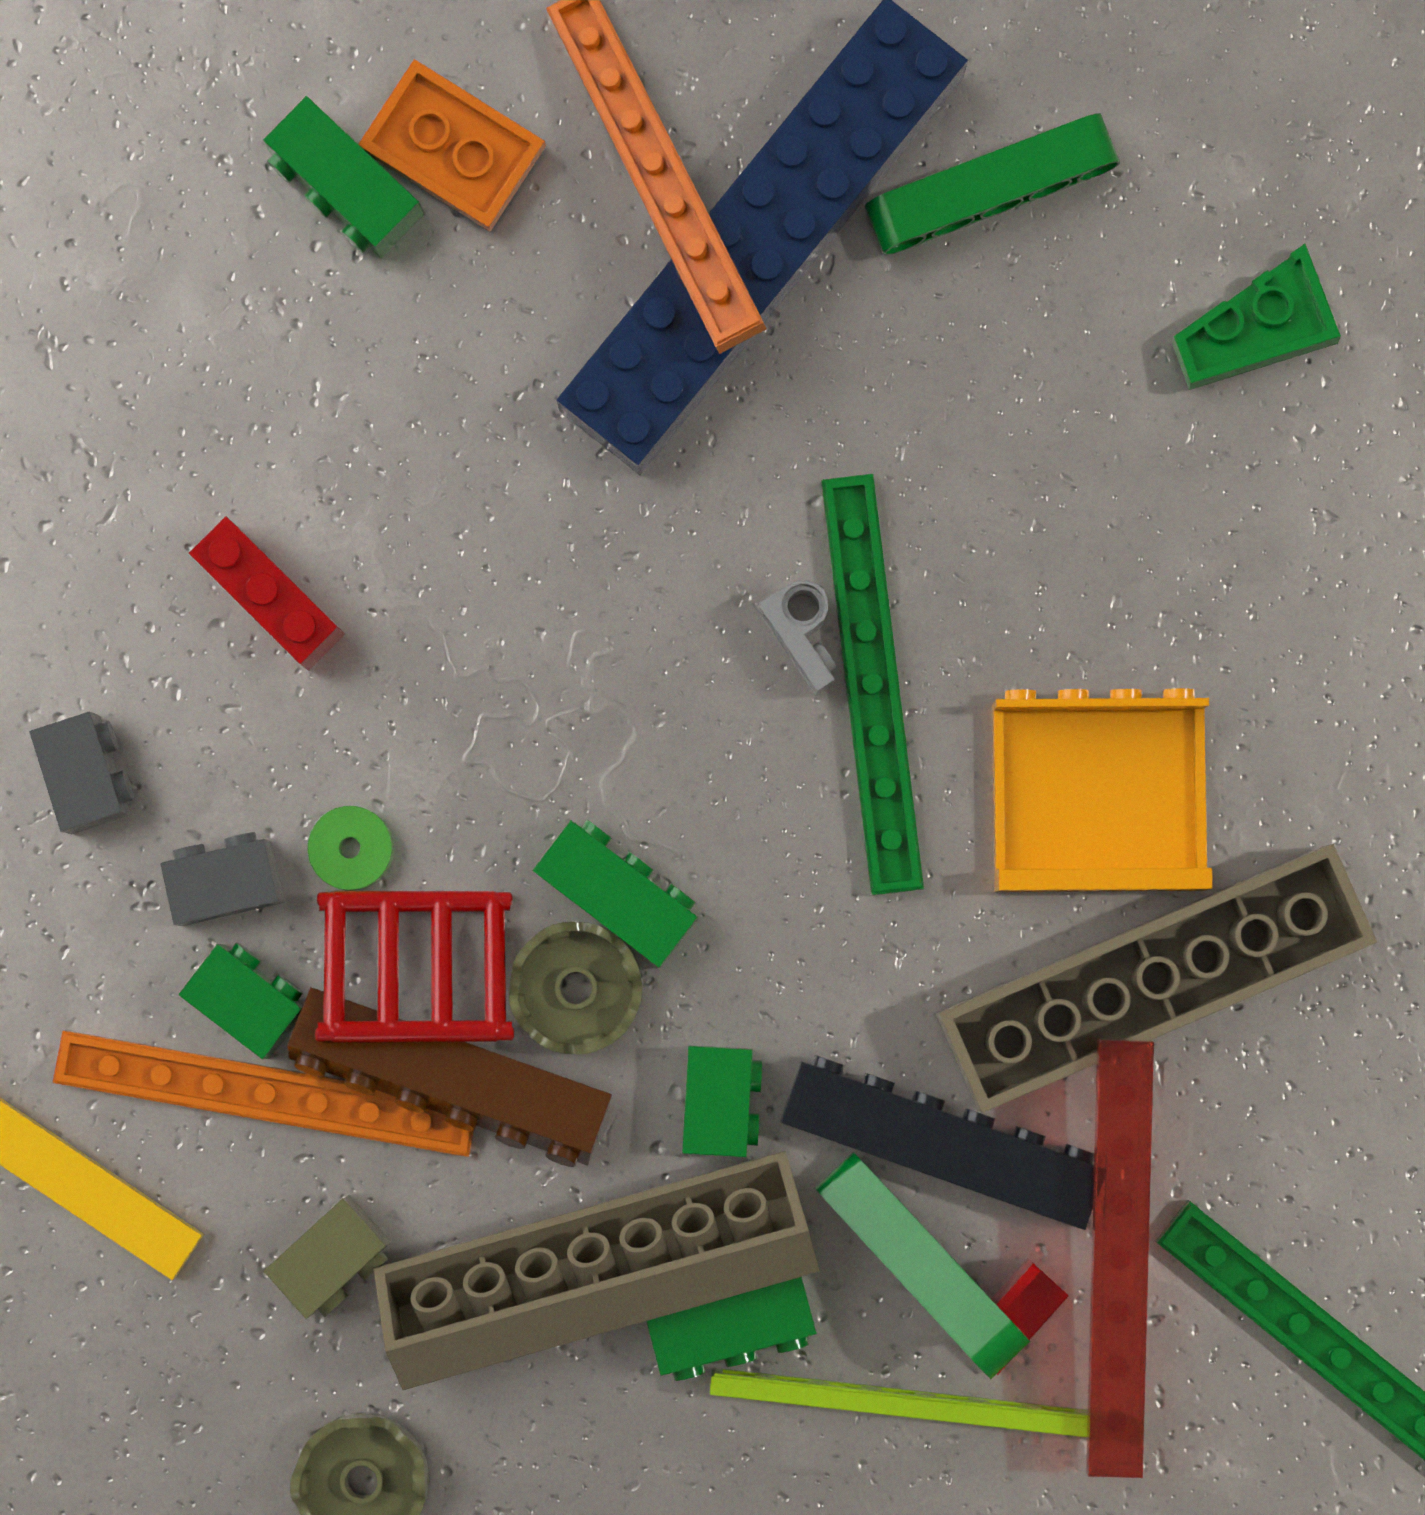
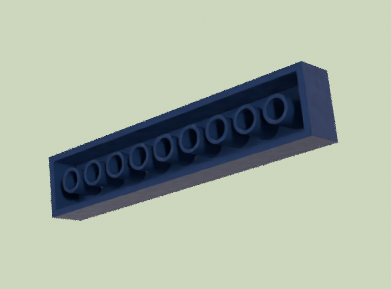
M892 0L881 1L708 213L764 323L964 78L968 59ZM671 259L556 399L559 411L638 475H641L753 337L719 354Z

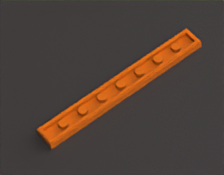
M560 0L547 7L546 10L719 354L766 330L767 328L601 1Z
M67 1030L62 1031L53 1083L465 1157H470L474 1131L463 1130L445 1121L446 1115L427 1108L424 1113L409 1111L394 1102L396 1097L378 1090L375 1091L374 1095H365L348 1088L344 1084L345 1080L325 1076L320 1078L303 1072Z

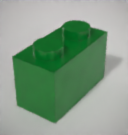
M236 942L232 948L225 944H217L178 995L262 1060L270 1059L295 1027L303 1004L299 1001L303 992L279 974L272 981L259 971L257 967L261 960L241 944Z
M688 1046L683 1154L747 1157V1145L758 1146L759 1114L749 1113L750 1092H761L762 1060H752L753 1049Z

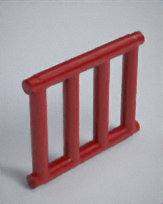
M496 891L319 892L317 894L319 911H325L323 1022H318V1027L315 1030L316 1041H331L334 1043L512 1041L514 1039L512 1021H506L505 911H510V906L513 902L512 893ZM346 912H378L377 1021H345ZM399 912H431V1021H399ZM452 912H484L485 1020H453Z

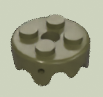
M561 922L553 924L537 933L516 956L510 978V1008L522 1029L544 1048L559 1053L576 1055L596 1052L618 1040L636 1018L642 1000L643 983L640 968L629 947L606 928L587 922ZM574 972L586 975L592 985L589 998L580 1004H573L567 1001L561 991L564 978Z
M362 1412L343 1415L324 1425L305 1444L291 1477V1499L296 1504L301 1515H420L428 1496L429 1472L427 1460L420 1444L406 1428L395 1420L379 1414ZM357 1466L370 1468L377 1478L375 1491L368 1495H359L353 1492L347 1480L348 1473L352 1468Z

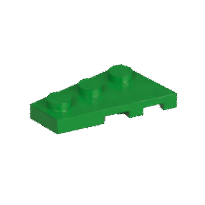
M1303 244L1293 251L1287 260L1270 272L1268 270L1252 280L1251 285L1229 301L1221 302L1173 337L1172 345L1188 389L1192 390L1339 343L1341 335L1307 246Z

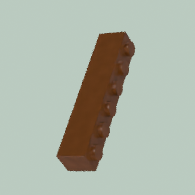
M310 987L287 1044L288 1057L290 1060L295 1061L294 1066L298 1070L320 1078L324 1077L325 1073L346 1079L344 1084L348 1088L365 1095H374L376 1090L396 1097L394 1102L404 1109L416 1113H424L426 1108L446 1115L445 1121L463 1130L474 1131L476 1126L492 1131L496 1133V1140L513 1148L525 1149L526 1144L547 1151L545 1156L560 1165L575 1167L578 1162L588 1166L609 1109L612 1094L467 1042H318L315 1039V1030L318 1027V1022H323L324 991ZM345 999V1021H377V1010Z

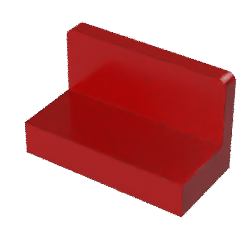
M1027 1258L991 1299L1030 1340L1069 1295Z

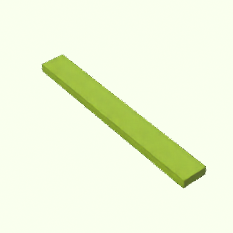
M715 1368L711 1374L710 1395L1140 1443L1141 1424L1131 1414Z

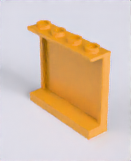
M1174 688L1164 689L1163 698H1142L1141 689L1110 690V698H1089V690L1064 689L1057 691V699H1036V690L1016 689L1006 690L1005 699H996L992 704L995 892L1206 891L1213 889L1212 868H1207L1205 708L1209 706V698H1195V689Z

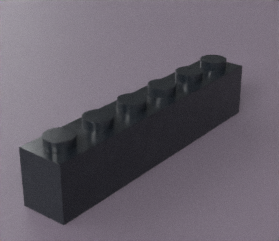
M818 1055L814 1056L812 1064L800 1062L780 1119L781 1123L1086 1230L1106 1172L1105 1168L1094 1164L1097 1154L1067 1143L1063 1153L1043 1146L1046 1136L1019 1126L1015 1127L1013 1135L993 1129L996 1118L965 1108L963 1117L942 1111L945 1100L915 1090L912 1100L892 1093L895 1085L894 1082L868 1073L864 1074L862 1082L842 1075L845 1065Z

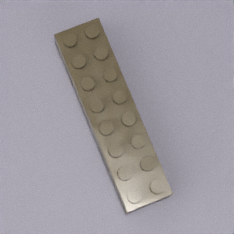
M1330 844L935 1014L977 1111L984 1113L1377 943V940L1334 844Z
M783 1151L373 1268L385 1352L402 1390H407L816 1273L820 1269L787 1153Z

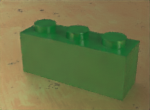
M305 96L263 139L269 153L272 155L267 160V163L288 183L294 178L301 182L309 190L304 195V198L324 218H327L331 213L338 217L346 225L341 233L363 254L370 248L382 258L424 215L419 201L308 96Z
M588 819L582 827L570 820L532 871L658 968H661L697 921L698 917L690 911L696 902L673 884H670L666 891L659 888L648 879L654 870L631 852H628L624 859L608 849L606 846L612 838Z
M802 1277L646 1321L660 1375L673 1373L674 1381L702 1375L705 1373L704 1364L724 1359L726 1367L754 1361L757 1359L756 1350L776 1345L778 1353L797 1350L809 1345L808 1336L817 1334Z

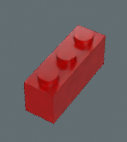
M227 516L189 552L308 671L345 635Z

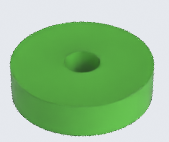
M342 806L327 812L316 822L309 836L308 857L313 870L324 882L338 889L355 891L374 885L386 874L393 860L394 842L388 826L378 815L362 807ZM350 838L356 839L360 844V851L354 858H346L342 853L343 843Z

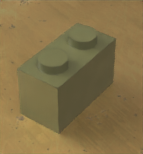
M348 1195L342 1198L263 1272L305 1319L312 1316L317 1310L326 1317L349 1296L342 1287L356 1274L365 1281L374 1273L373 1268L382 1266L388 1260L381 1251L391 1243V1240L354 1199Z

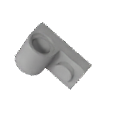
M798 580L758 603L759 613L814 694L817 696L832 686L835 679L830 672L837 668L834 660L820 641L812 646L807 639L823 626L827 617L828 598L825 591L816 583L808 580ZM799 595L811 597L817 604V614L808 621L794 619L788 610V604L794 597Z

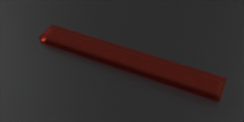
M1097 1039L1086 1474L1088 1477L1143 1478L1154 1042L1151 1040Z

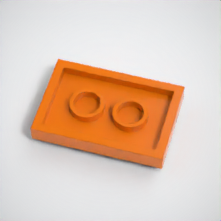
M415 59L358 143L373 159L491 232L546 147L545 140Z

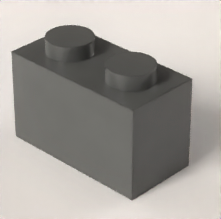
M89 711L29 731L60 832L75 834L131 815L127 802L134 800V794L126 772L124 770L117 771L112 752L118 750V742L113 727L108 720L102 722L99 715Z
M251 832L225 838L226 848L206 852L204 844L174 850V860L160 863L173 925L187 926L285 903L272 841L266 839L257 840L256 833Z

